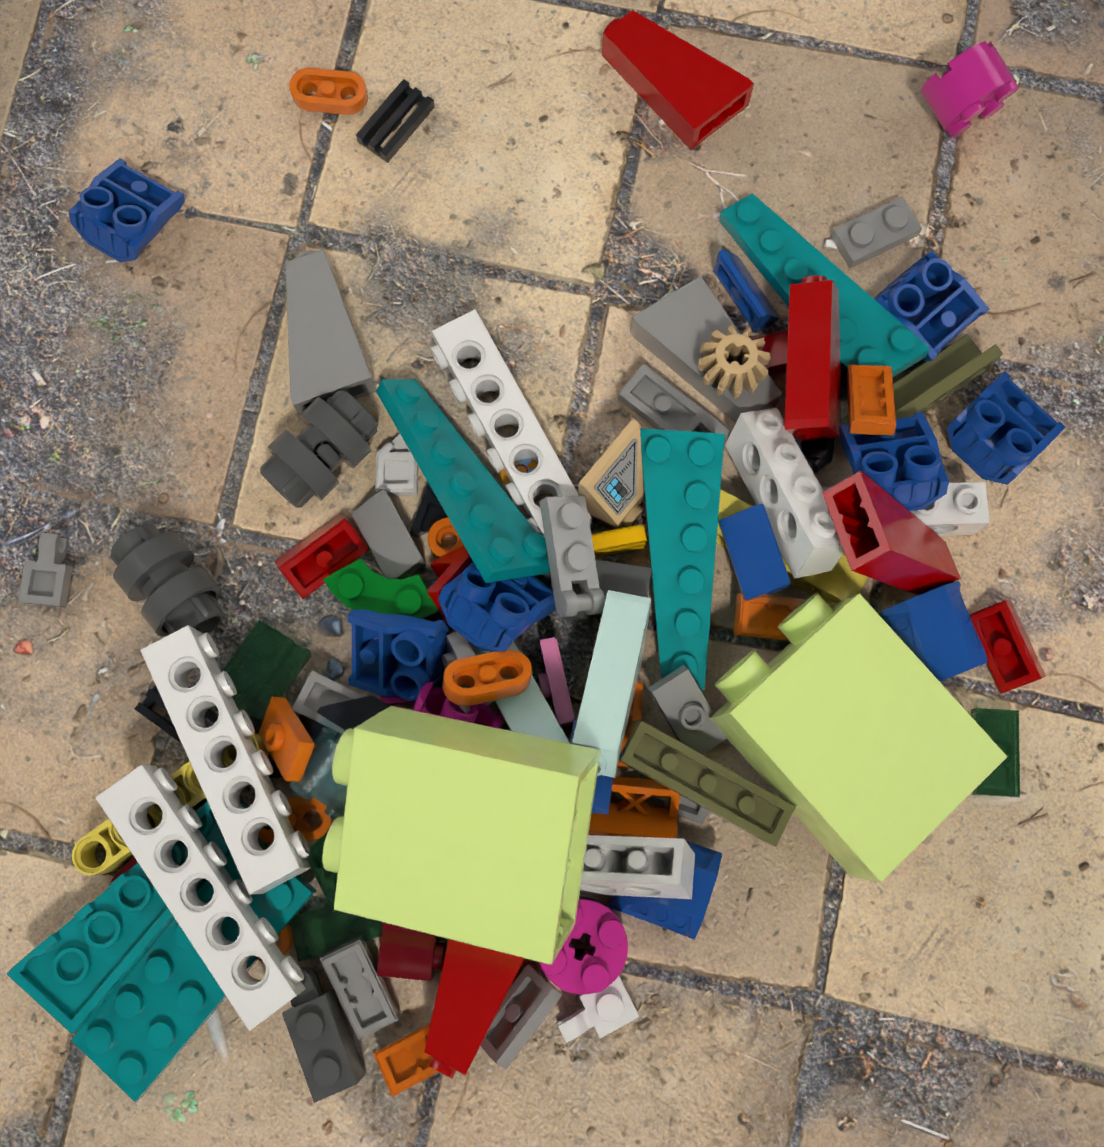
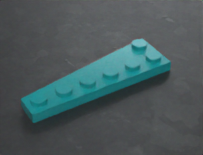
M753 193L720 212L719 222L788 307L790 284L802 283V279L808 276H825L827 280H833L839 290L840 371L846 379L848 365L891 366L893 378L927 356L930 348Z
M416 379L381 380L376 393L485 583L550 573L545 537L535 531Z
M640 428L661 679L684 665L689 669L698 687L701 690H705L725 434Z
M240 799L242 807L244 809L248 808L249 806ZM207 801L196 811L202 822V826L198 829L208 843L214 842L221 849L225 857H227L230 853L229 848ZM180 840L174 844L171 852L176 864L183 865L188 857V849ZM139 863L128 872L121 874L110 884L108 889L91 903H87L73 915L74 917L56 933L47 937L7 972V975L71 1034L78 1032L174 919V916ZM202 878L199 881L196 888V892L205 883L207 879Z

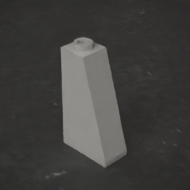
M324 249L316 252L305 251L297 255L295 259L285 262L290 398L299 416L317 397L327 402L337 391H345L354 399L376 392L374 381Z
M701 276L632 316L630 329L632 336L735 423L741 413L776 408L782 396V393L769 374H767L764 381H757L758 387L755 392L751 394L742 388L740 397L736 399L733 397L731 389L726 388L725 392L718 396L716 393L717 383L705 385L703 379L707 372L698 369L699 359L703 358V355L700 353L701 346L704 342H711V334L716 329L726 335L728 326L734 325V323Z

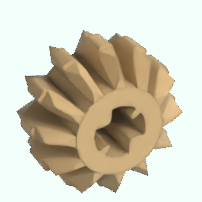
M733 324L728 326L726 335L716 329L711 334V342H704L701 346L700 353L703 355V358L699 359L698 369L707 372L703 379L705 385L718 384L716 390L718 396L722 395L726 388L731 389L735 399L740 397L742 388L752 394L758 387L757 381H764L767 377L768 370L765 366L769 364L771 359L770 353L761 351L765 344L764 337L755 340L750 339L752 334L750 327L746 328L743 334H737Z

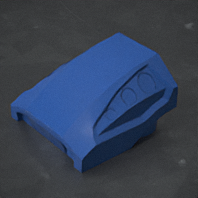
M119 158L94 177L89 187L81 192L80 200L69 210V218L72 226L89 245L119 262L133 261L138 258L139 252L159 233L166 222L180 210L185 202L183 193L179 191L173 192L127 166L126 161Z
M933 251L915 262L874 298L930 348L927 356L923 358L927 362L935 359L947 344L977 318L990 310L969 282L952 270L945 260L939 259Z
M1004 371L946 428L952 451L982 479L1008 485L1063 431L1065 426L1061 422L1057 423L1010 380L1011 376Z
M923 412L914 413V416L897 418L894 435L850 434L848 423L839 424L838 433L841 446L850 463L853 475L859 471L863 472L909 511L922 510L947 494L949 479L941 460L937 439Z
M474 562L454 580L446 584L438 598L448 625L481 651L505 652L515 639L556 609L553 590L536 577L528 576L485 583Z
M959 581L933 589L878 613L939 682L988 663L985 650L963 601Z
M367 609L352 610L348 614V623L352 624V675L348 678L349 686L384 697L399 696L408 701L417 700L421 688L426 683L434 682L432 688L442 687L445 671L442 655L447 653L446 635L450 634V629L444 621L437 620L432 622L405 615L377 613Z
M686 841L695 853L692 899L613 895L608 907L695 940L704 920L718 876L722 853Z

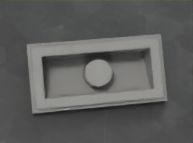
M385 489L376 493L351 513L386 578L402 579L426 566Z

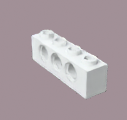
M777 408L741 413L725 447L755 504H764L779 550L794 578H800L832 571L843 555L844 550L822 492L824 491L794 437L785 430V421Z
M986 482L949 483L947 494L922 510L910 512L938 536L974 535L990 523ZM833 486L822 487L823 491H826L827 489Z
M588 835L580 893L692 899L695 853L685 839Z

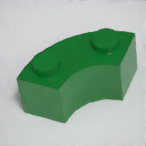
M360 558L323 579L334 596L350 611L367 609L377 613L405 615L432 622L444 620L428 595V590L419 574L405 579L385 578L371 571Z

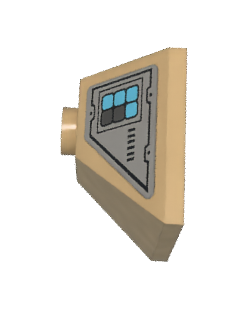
M635 419L628 423L579 482L578 495H585L589 514L610 531L621 529L623 526L632 527L644 511L640 507L644 496L640 423Z

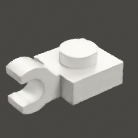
M618 976L602 992L579 994L578 996L584 1008L561 1019L557 1024L567 1043L579 1037L593 1026L601 1039L639 1018V1015Z

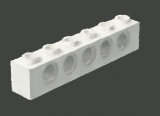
M476 309L432 330L436 346L430 348L439 368L441 370L448 368L453 380L449 381V385L458 403L466 401L472 414L468 415L467 418L474 433L478 438L483 435L486 437L491 447L486 450V453L496 472L504 469L511 483L505 485L510 499L516 507L523 505L529 516L528 522L538 534L545 537L541 508L534 503L536 498L542 494H551L555 497L578 496V493ZM469 358H475L480 361L476 367L471 369L460 366L464 360ZM488 391L499 395L491 403H484L479 400V397ZM505 425H512L518 429V432L509 438H504L497 434L498 430ZM524 458L533 459L538 464L536 469L529 473H522L515 466ZM588 512L589 523H590V529H591V516H590V514H589V512Z
M187 625L141 649L143 658L249 895L263 894L310 869L311 866L306 858L311 855L309 845L299 830L296 832L293 830L287 817L292 814L290 804L280 789L275 791L269 777L273 773L272 765L263 750H256L250 736L255 733L254 726L244 710L239 711L232 696L237 694L236 687L226 671L221 672L216 663L215 657L219 656V651L212 637L207 632L203 634ZM199 668L201 676L198 683L188 688V674L193 669ZM217 706L219 712L218 719L212 726L207 728L204 724L205 713L209 708ZM234 745L237 750L236 760L231 766L225 768L222 763V754L228 746ZM251 784L255 789V800L251 806L244 809L240 803V793L244 787ZM270 825L274 831V841L268 849L263 850L258 843V834L264 826Z
M140 765L95 798L250 1031L306 989L301 982L304 979V974L297 962L289 955L284 957L275 944L278 940V935L270 922L264 917L259 919L249 905L253 899L249 895L246 886L239 879L233 881L224 868V865L227 864V859L221 849L212 841L208 843L198 829L202 826V822L197 813L188 804L184 806L181 804L173 792L177 789V785L172 776L163 767L158 769L157 766ZM156 803L162 809L163 818L161 823L156 828H153L148 823L147 812ZM179 840L188 849L187 860L181 866L174 862L171 854L174 844ZM202 878L210 881L214 889L213 897L208 904L202 902L196 893L197 885ZM226 917L235 919L239 925L240 932L236 941H230L222 934L221 926ZM250 956H257L263 960L266 972L262 980L254 979L249 975L247 961Z

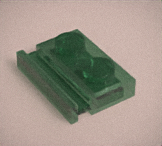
M259 620L222 670L228 673L236 687L237 694L232 697L238 710H244L246 714L262 724L271 697H283L311 658V651L307 648H302L294 640Z

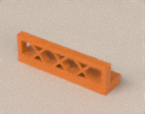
M615 776L613 778L612 791L621 793L626 799L619 803H610L608 814H591L588 835L677 838L680 795L651 779ZM652 795L670 797L669 808L651 807L644 800Z

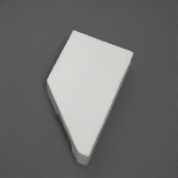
M401 434L397 435L391 442L388 441L376 453L375 493L385 489L388 496H418L419 466Z

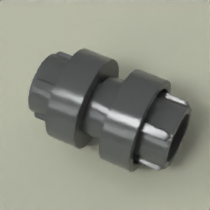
M337 391L327 402L317 397L300 414V418L307 426L296 437L287 430H284L267 447L272 456L260 467V474L295 508H302L313 496L322 501L339 484V481L332 472L342 462L354 469L371 452L367 442L377 433L378 424L369 412L345 391Z
M146 523L131 529L113 545L110 557L117 565L113 578L131 601L146 599L141 609V615L158 636H168L187 625L203 634L206 632L210 634L221 624L225 617V610L217 601L222 590L205 568L196 567L189 569L193 563L194 554L177 533H163L153 524Z

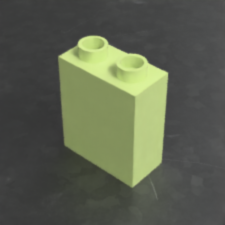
M815 593L778 625L777 628L791 643L769 664L753 650L716 682L715 686L728 701L709 719L781 799L796 807L793 813L850 877L882 882L1007 758V755L860 593L832 606H829L818 593Z
M394 706L386 708L354 729H347L337 744L332 765L334 781L337 784L348 786L344 816L337 817L332 823L325 839L322 856L324 869L338 873L334 910L552 965L576 922L601 750Z

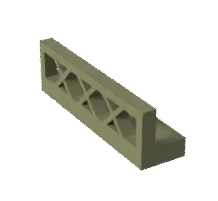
M965 335L940 352L935 359L925 362L893 384L896 419L914 416V413L918 412L925 414L987 372L1003 355V352L995 344L982 353L971 338ZM849 414L841 419L842 424L848 423L849 425Z
M642 720L630 721L625 731L630 736L620 754V762L774 847L777 846L796 808L794 805Z

